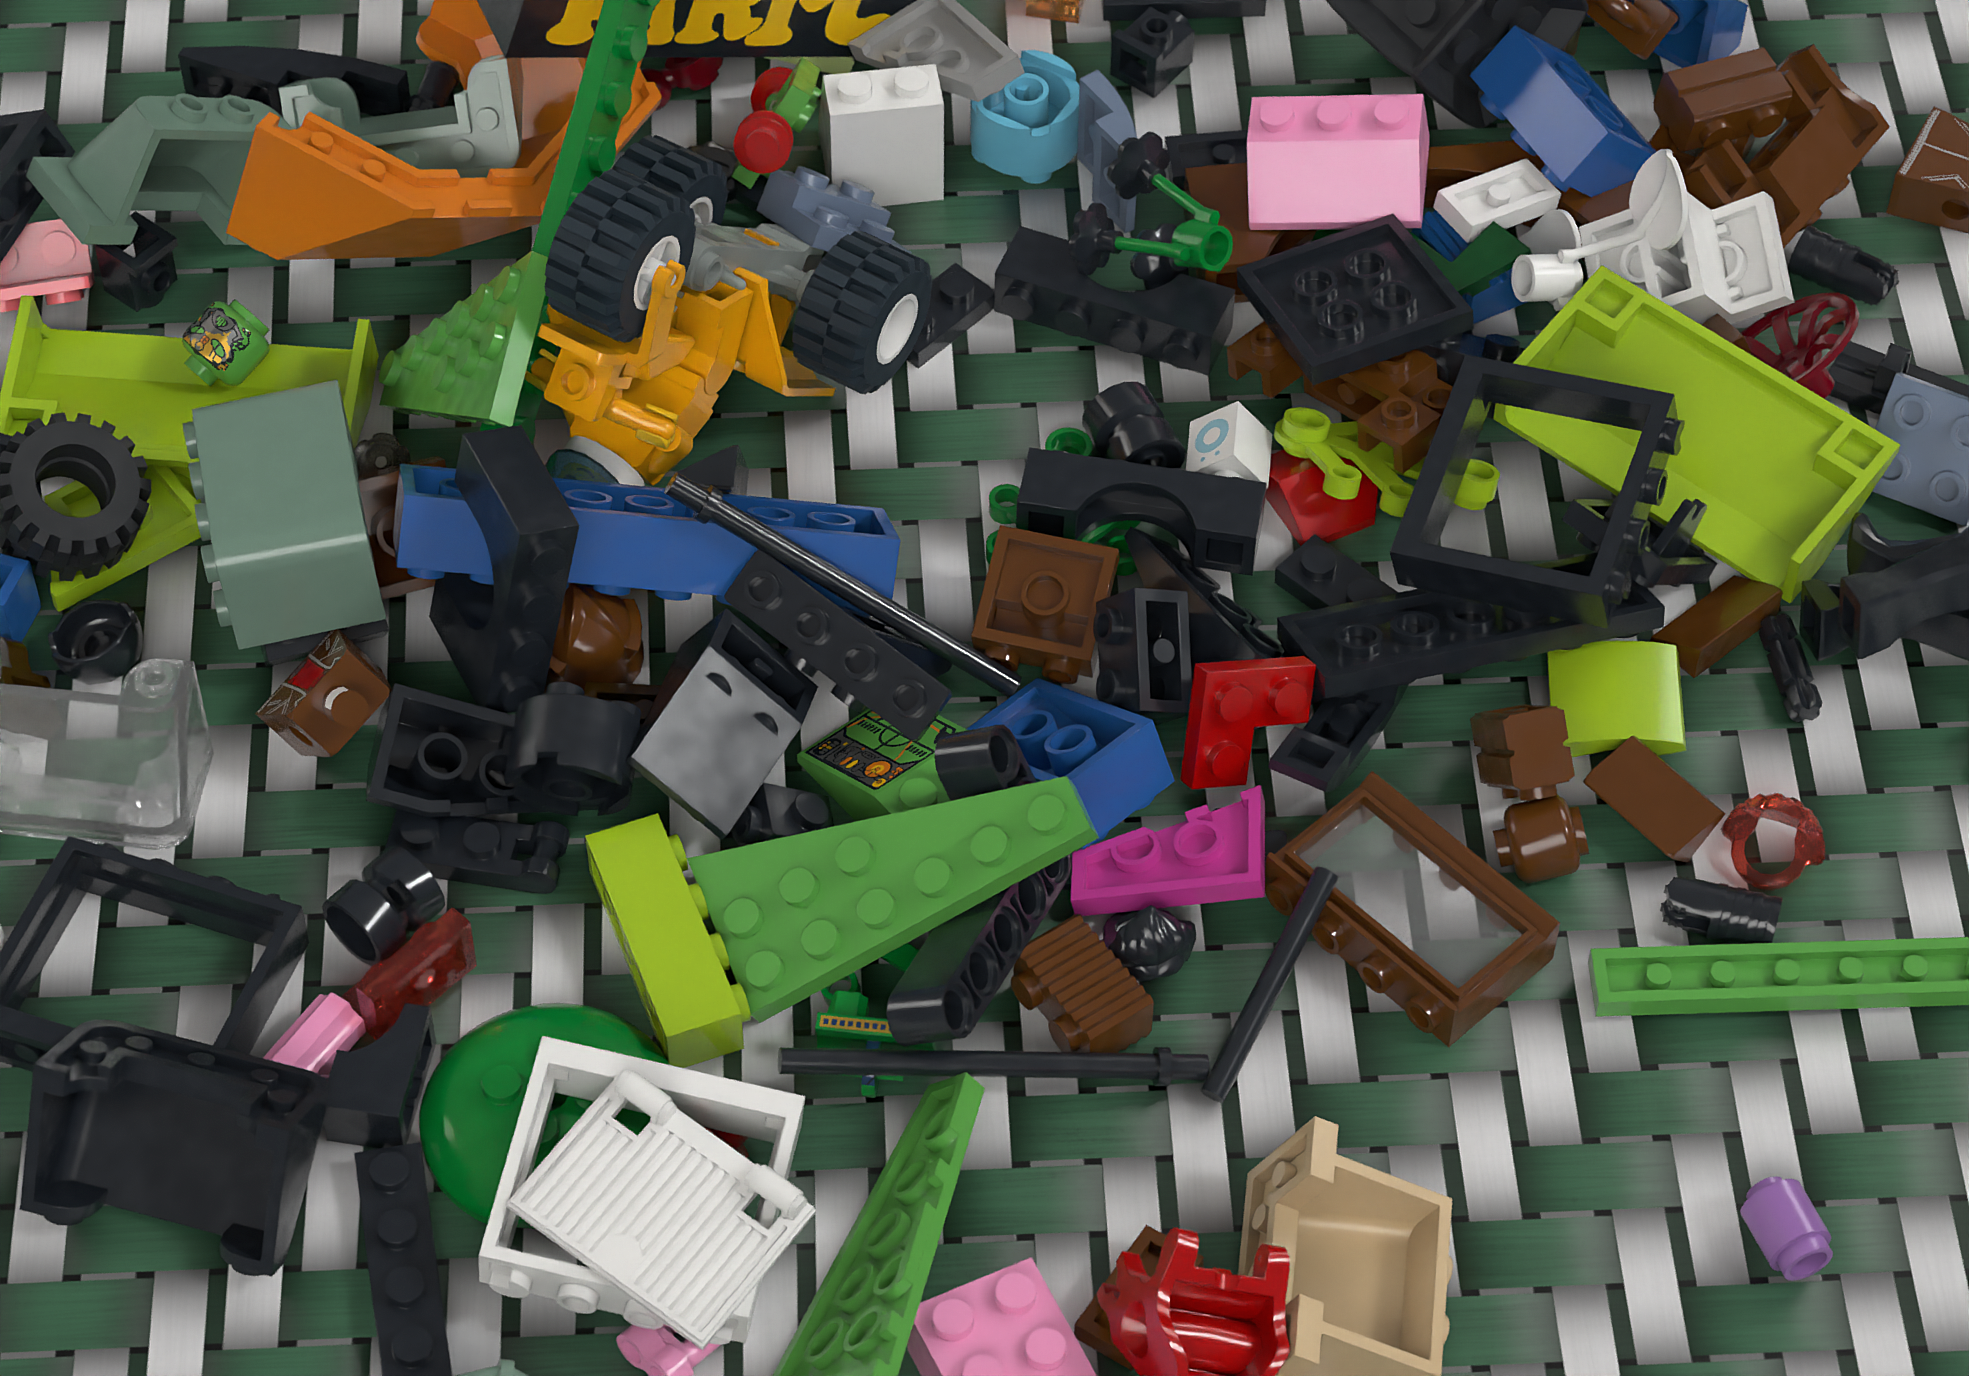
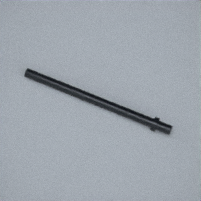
M678 472L670 479L664 494L693 510V518L706 524L710 520L1010 698L1018 689L1022 679L1021 676L723 500V492L714 486L705 489Z
M781 1047L778 1051L779 1074L954 1077L967 1072L971 1077L1152 1079L1154 1086H1169L1171 1080H1206L1210 1069L1207 1054H1175L1171 1052L1170 1047H1154L1152 1053Z

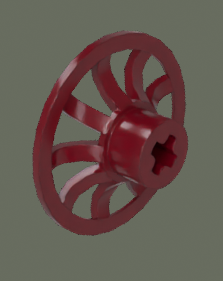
M1836 292L1820 293L1801 298L1792 304L1770 312L1742 331L1741 334L1746 339L1752 356L1825 399L1834 387V380L1826 367L1844 350L1853 337L1858 326L1860 314L1854 301L1847 295ZM1828 307L1836 308L1824 315L1815 328L1818 315ZM1803 312L1798 329V343L1796 345L1791 334L1788 318ZM1845 321L1841 335L1826 334L1832 325ZM1771 326L1773 327L1781 352L1778 355L1754 339ZM1822 349H1831V350L1821 359V357H1822Z

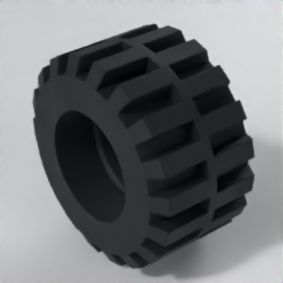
M65 412L51 414L47 426L38 418L27 424L24 434L17 431L8 442L6 450L2 452L0 457V548L4 549L11 545L14 549L12 556L28 560L36 565L33 574L43 578L47 577L49 570L59 572V581H73L77 571H81L85 579L98 576L102 565L111 569L120 561L123 552L127 553L149 507L147 500L151 494V479L143 478L148 468L144 457H132L131 454L135 447L134 442L127 435L120 440L114 437L113 433L116 428L114 425L105 420L101 428L91 425V415L78 413L75 422L67 421ZM51 477H67L77 480L93 492L99 502L101 511L95 515L83 518L68 517L57 513L42 500L36 483Z

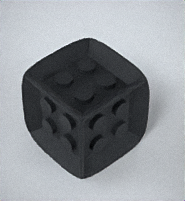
M1326 0L1332 9L1377 52L1394 66L1412 76L1429 97L1456 118L1475 128H1484L1498 119V117L1481 103L1479 98L1484 92L1470 75L1515 25L1552 46L1563 50L1580 27L1588 11L1586 0Z

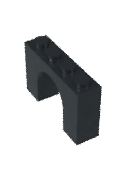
M522 425L464 433L462 435L454 482L484 535L490 555L494 585L475 582L470 579V574L445 572L443 578L436 579L429 613L431 622L476 705L503 713L516 712L518 705L524 700L544 694L579 530V523Z

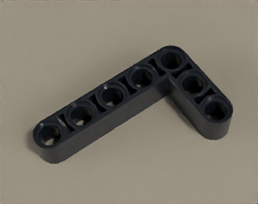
M993 725L945 734L938 739L935 746L936 770L950 801L1036 783L1016 738L1005 725ZM1070 854L933 929L888 999L886 1012L888 1026L897 1043L902 1046H913L962 1039L972 1032L1066 884L1070 875Z

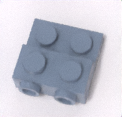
M801 166L797 167L795 174L791 171L781 170L771 172L756 211L811 247L828 252L842 237L860 230L912 253L892 240L895 231L886 226L891 212L872 201L875 192L871 189L848 180H843L841 187L834 184L828 185L830 180L828 177Z

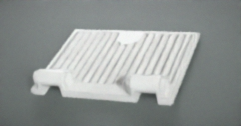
M621 1070L506 1203L507 1208L701 1350L706 1347L816 1213L814 1206L809 1204L803 1196V1191L765 1164L760 1166L758 1163L754 1164L678 1110L673 1103V1098L635 1071L631 1073L628 1070L624 1072ZM628 1101L651 1116L650 1122L638 1136L614 1119ZM758 1194L781 1210V1215L769 1230L744 1213L745 1209Z

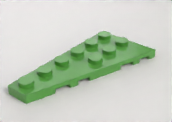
M531 251L512 266H505L497 277L487 284L482 283L475 293L464 301L459 300L452 310L441 318H434L426 329L418 335H411L407 343L396 351L391 350L385 357L379 372V383L384 384L379 405L403 414L420 416L422 413L433 418L440 416L449 420L471 423L479 421L487 425L495 426L496 423L504 427H511L545 298V282L547 277L545 276L548 257Z
M1067 776L695 856L687 858L696 882L702 890L714 927L723 940L735 979L744 990L751 1016L759 1023H762L1098 839L1099 836L1075 785Z
M967 1072L928 1085L772 1376H898L985 1090Z

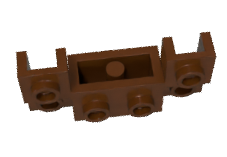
M1814 44L1790 53L1776 68V72L1782 73L1792 89L1793 97L1785 115L1786 121L1747 165L1727 138L1704 148L1682 172L1686 191L1710 210L1763 191L1773 198L1783 249L1798 232L1806 229L1807 226L1812 225L1821 217L1822 211L1819 209L1821 205L1848 186L1850 183L1847 177L1848 174L1890 127L1873 103L1857 95L1838 78Z
M1265 321L1227 347L1230 377L1239 380L1254 369L1261 373L1263 394L1273 398L1303 375L1304 393L1357 421L1358 448L1369 452L1381 442L1393 447L1394 469L1402 474L1427 456L1453 388L1437 378V360L1417 349L1313 385Z

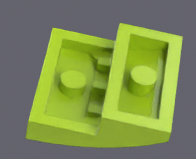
M1597 641L1584 644L1582 647L1574 650L1559 649L1547 652L1550 706H1557V708L1564 710L1569 738L1563 742V745L1570 747L1572 758L1617 749L1632 735L1636 736L1658 756L1686 751L1679 652L1676 645L1645 641Z

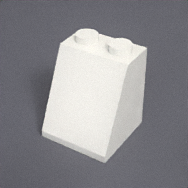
M936 64L823 75L818 129L826 176L830 179L828 185L834 184L841 187L843 180L860 184L875 192L872 201L880 206L944 200V102Z

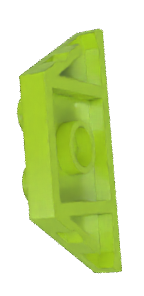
M147 465L148 468L143 478L151 479V494L147 500L149 507L130 549L127 553L123 552L120 561L111 569L102 565L98 576L85 579L81 571H77L73 581H59V572L51 570L52 583H50V592L54 607L58 612L201 538L194 505L202 503V501L195 498L189 468ZM77 480L44 496L45 503L51 509L68 517H89L101 511L99 502L93 492Z

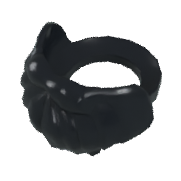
M1152 905L1143 910L1115 913L1107 919L1102 929V941L1105 942L1107 949H1111L1115 958L1120 959L1122 966L1127 967L1130 975L1135 976L1136 981L1149 982L1158 977H1168L1176 974L1189 959L1196 941V929L1192 921L1179 920L1170 911L1156 908ZM1128 921V923H1127L1126 925L1120 927V929H1119L1118 931H1116L1117 928H1118V926H1120L1122 923Z

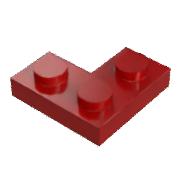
M1305 656L1196 663L1180 780L1191 789L1247 785L1254 727L1308 723L1316 664Z

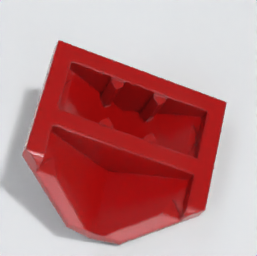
M1284 449L1271 454L1269 485L1266 489L1265 498L1300 546L1314 534L1325 542L1330 543L1375 524L1378 487L1352 460L1340 457L1346 465L1357 468L1361 472L1362 478L1357 497L1345 500L1334 498L1323 491L1325 473L1310 458L1292 456Z

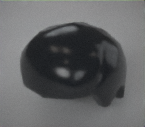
M106 598L83 601L65 613L56 629L48 634V641L52 651L51 658L68 677L87 685L112 682L130 672L139 660L143 645V631L138 617L125 601L117 602Z

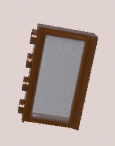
M1373 771L1368 774L1357 789L1277 853L1273 854L1270 852L1266 857L1265 894L1271 905L1285 916L1292 914L1315 867L1326 868L1338 876L1339 879L1311 932L1314 939L1326 952L1338 954L1356 969L1370 989L1376 993H1384L1405 1010L1410 1021L1419 1030L1425 1033H1432L1448 1047L1527 982L1554 957L1560 922Z

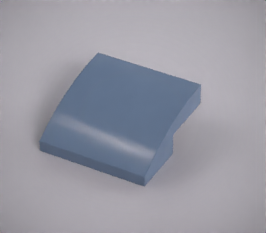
M1096 70L1080 78L1077 159L1093 174L1092 201L1104 204L1107 216L1126 234L1132 231L1135 226L1136 196L1127 200L1117 195L1115 184L1107 178V171L1109 165L1118 158L1117 152L1121 143L1130 137L1137 138L1133 120L1122 98L1099 70Z

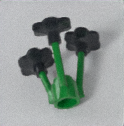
M1147 132L1140 139L1130 137L1124 140L1118 148V158L1109 165L1107 171V178L1115 184L1116 194L1123 199L1129 200L1138 193L1149 194L1156 189H1160L1193 214L1195 219L1181 223L1178 227L1173 224L1162 223L1155 230H1142L1136 239L1124 237L1122 232L1114 230V222L1107 217L1105 205L1093 202L1087 210L1078 211L1073 222L1074 234L1069 242V255L1071 259L1077 261L1078 272L1082 275H1092L1097 267H1105L1110 253L1119 254L1122 250L1137 252L1131 259L1130 269L1136 278L1144 280L1146 290L1163 286L1181 273L1189 275L1188 267H1197L1207 271H1221L1232 254L1233 240L1230 231L1224 226L1218 225L1220 213L1217 210L1202 206L1166 179V172L1164 170L1168 167L1171 158L1169 151L1163 148V140L1159 135L1154 132Z

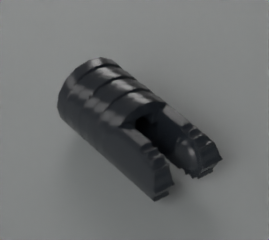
M1811 225L1807 226L1800 236L1787 268L1791 274L1799 275L1809 282L1817 283L1820 287L1847 295L1857 301H1863L1864 304L1868 303L1870 306L1873 304L1877 306L1882 299L1887 297L1891 289L1900 282L1898 280V270H1895L1894 266L1889 265L1888 262L1884 263L1881 259L1863 252L1862 248L1848 244L1847 241L1840 238L1837 239L1827 232H1821Z
M1673 876V880L1668 885H1665L1666 901L1661 903L1660 911H1662L1663 922H1667L1668 925H1673L1675 928L1681 927L1682 930L1706 935L1708 939H1718L1729 944L1773 942L1783 900L1782 897L1769 896L1758 891L1752 892L1745 888H1736L1721 882L1716 884L1696 878L1689 879L1688 876Z

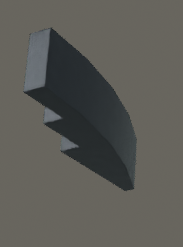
M255 46L183 47L178 54L185 94L204 98H223L227 95H234L263 103L274 109L282 117L279 88L300 80L331 77L348 83L355 91L360 112L371 116L405 113V105L410 97L406 70L354 57L301 49Z

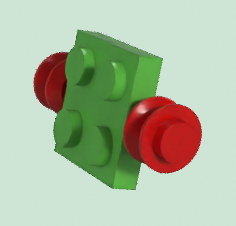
M801 57L793 70L786 67H774L764 71L757 78L750 98L753 113L742 120L734 138V152L738 160L731 177L751 189L760 174L769 179L771 172L780 169L786 163L793 146L792 129L800 133L817 107L816 101L821 94V90L815 86L820 72L819 67Z

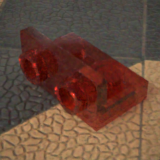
M452 907L435 922H428L421 926L414 933L411 940L385 961L373 965L358 983L340 996L349 1002L352 1009L364 1019L366 1032L375 1040L381 1038L394 1025L405 1003L429 1006L477 966L471 922Z

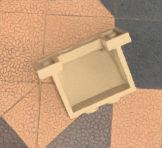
M1315 1116L1249 1171L1247 1175L1238 1275L1252 1276L1255 1255L1262 1243L1284 1247L1287 1249L1290 1257L1285 1311L1286 1333L1290 1343V1353L1276 1376H1441L1443 1345L1449 1332V1318L1445 1315L1446 1292L1453 1271V1260L1449 1256L1452 1198L1336 1154L1338 1125Z

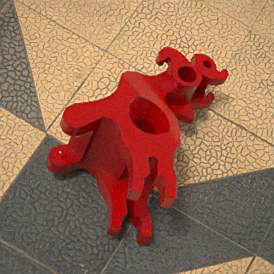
M1173 1227L1167 1234L1156 1271L1151 1278L1144 1269L1139 1254L1125 1251L1120 1253L1116 1260V1285L1102 1283L1097 1291V1298L1109 1319L1112 1342L1139 1376L1277 1375L1290 1353L1285 1320L1286 1294L1290 1272V1257L1286 1248L1262 1243L1255 1255L1252 1276L1233 1275L1227 1269L1215 1267L1207 1269L1194 1266L1199 1246L1198 1234L1192 1230Z

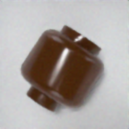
M1559 795L1508 806L1503 816L1505 828L1493 830L1501 867L1514 865L1517 877L1525 883H1533L1572 874L1580 866V856L1589 854L1579 806L1569 807L1565 799Z

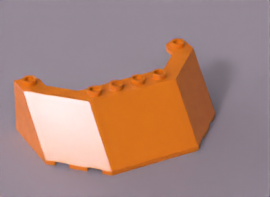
M434 0L429 17L420 25L416 37L418 47L429 59L434 62H445L457 70L464 90H467L468 76L476 63L481 59L503 54L477 0ZM521 58L524 78L521 155L514 167L491 168L487 177L460 178L457 169H417L312 112H309L304 117L300 128L292 130L278 127L280 117L269 112L256 125L226 233L276 260L432 257L539 224L587 58ZM642 60L637 64L631 85L632 100L627 114L622 117L616 137V155L656 110L662 99L655 82H647L640 70Z

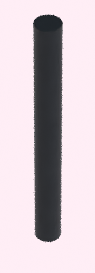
M1319 866L1315 867L1201 1088V1092L1208 1098L1224 1103L1339 879L1332 871Z

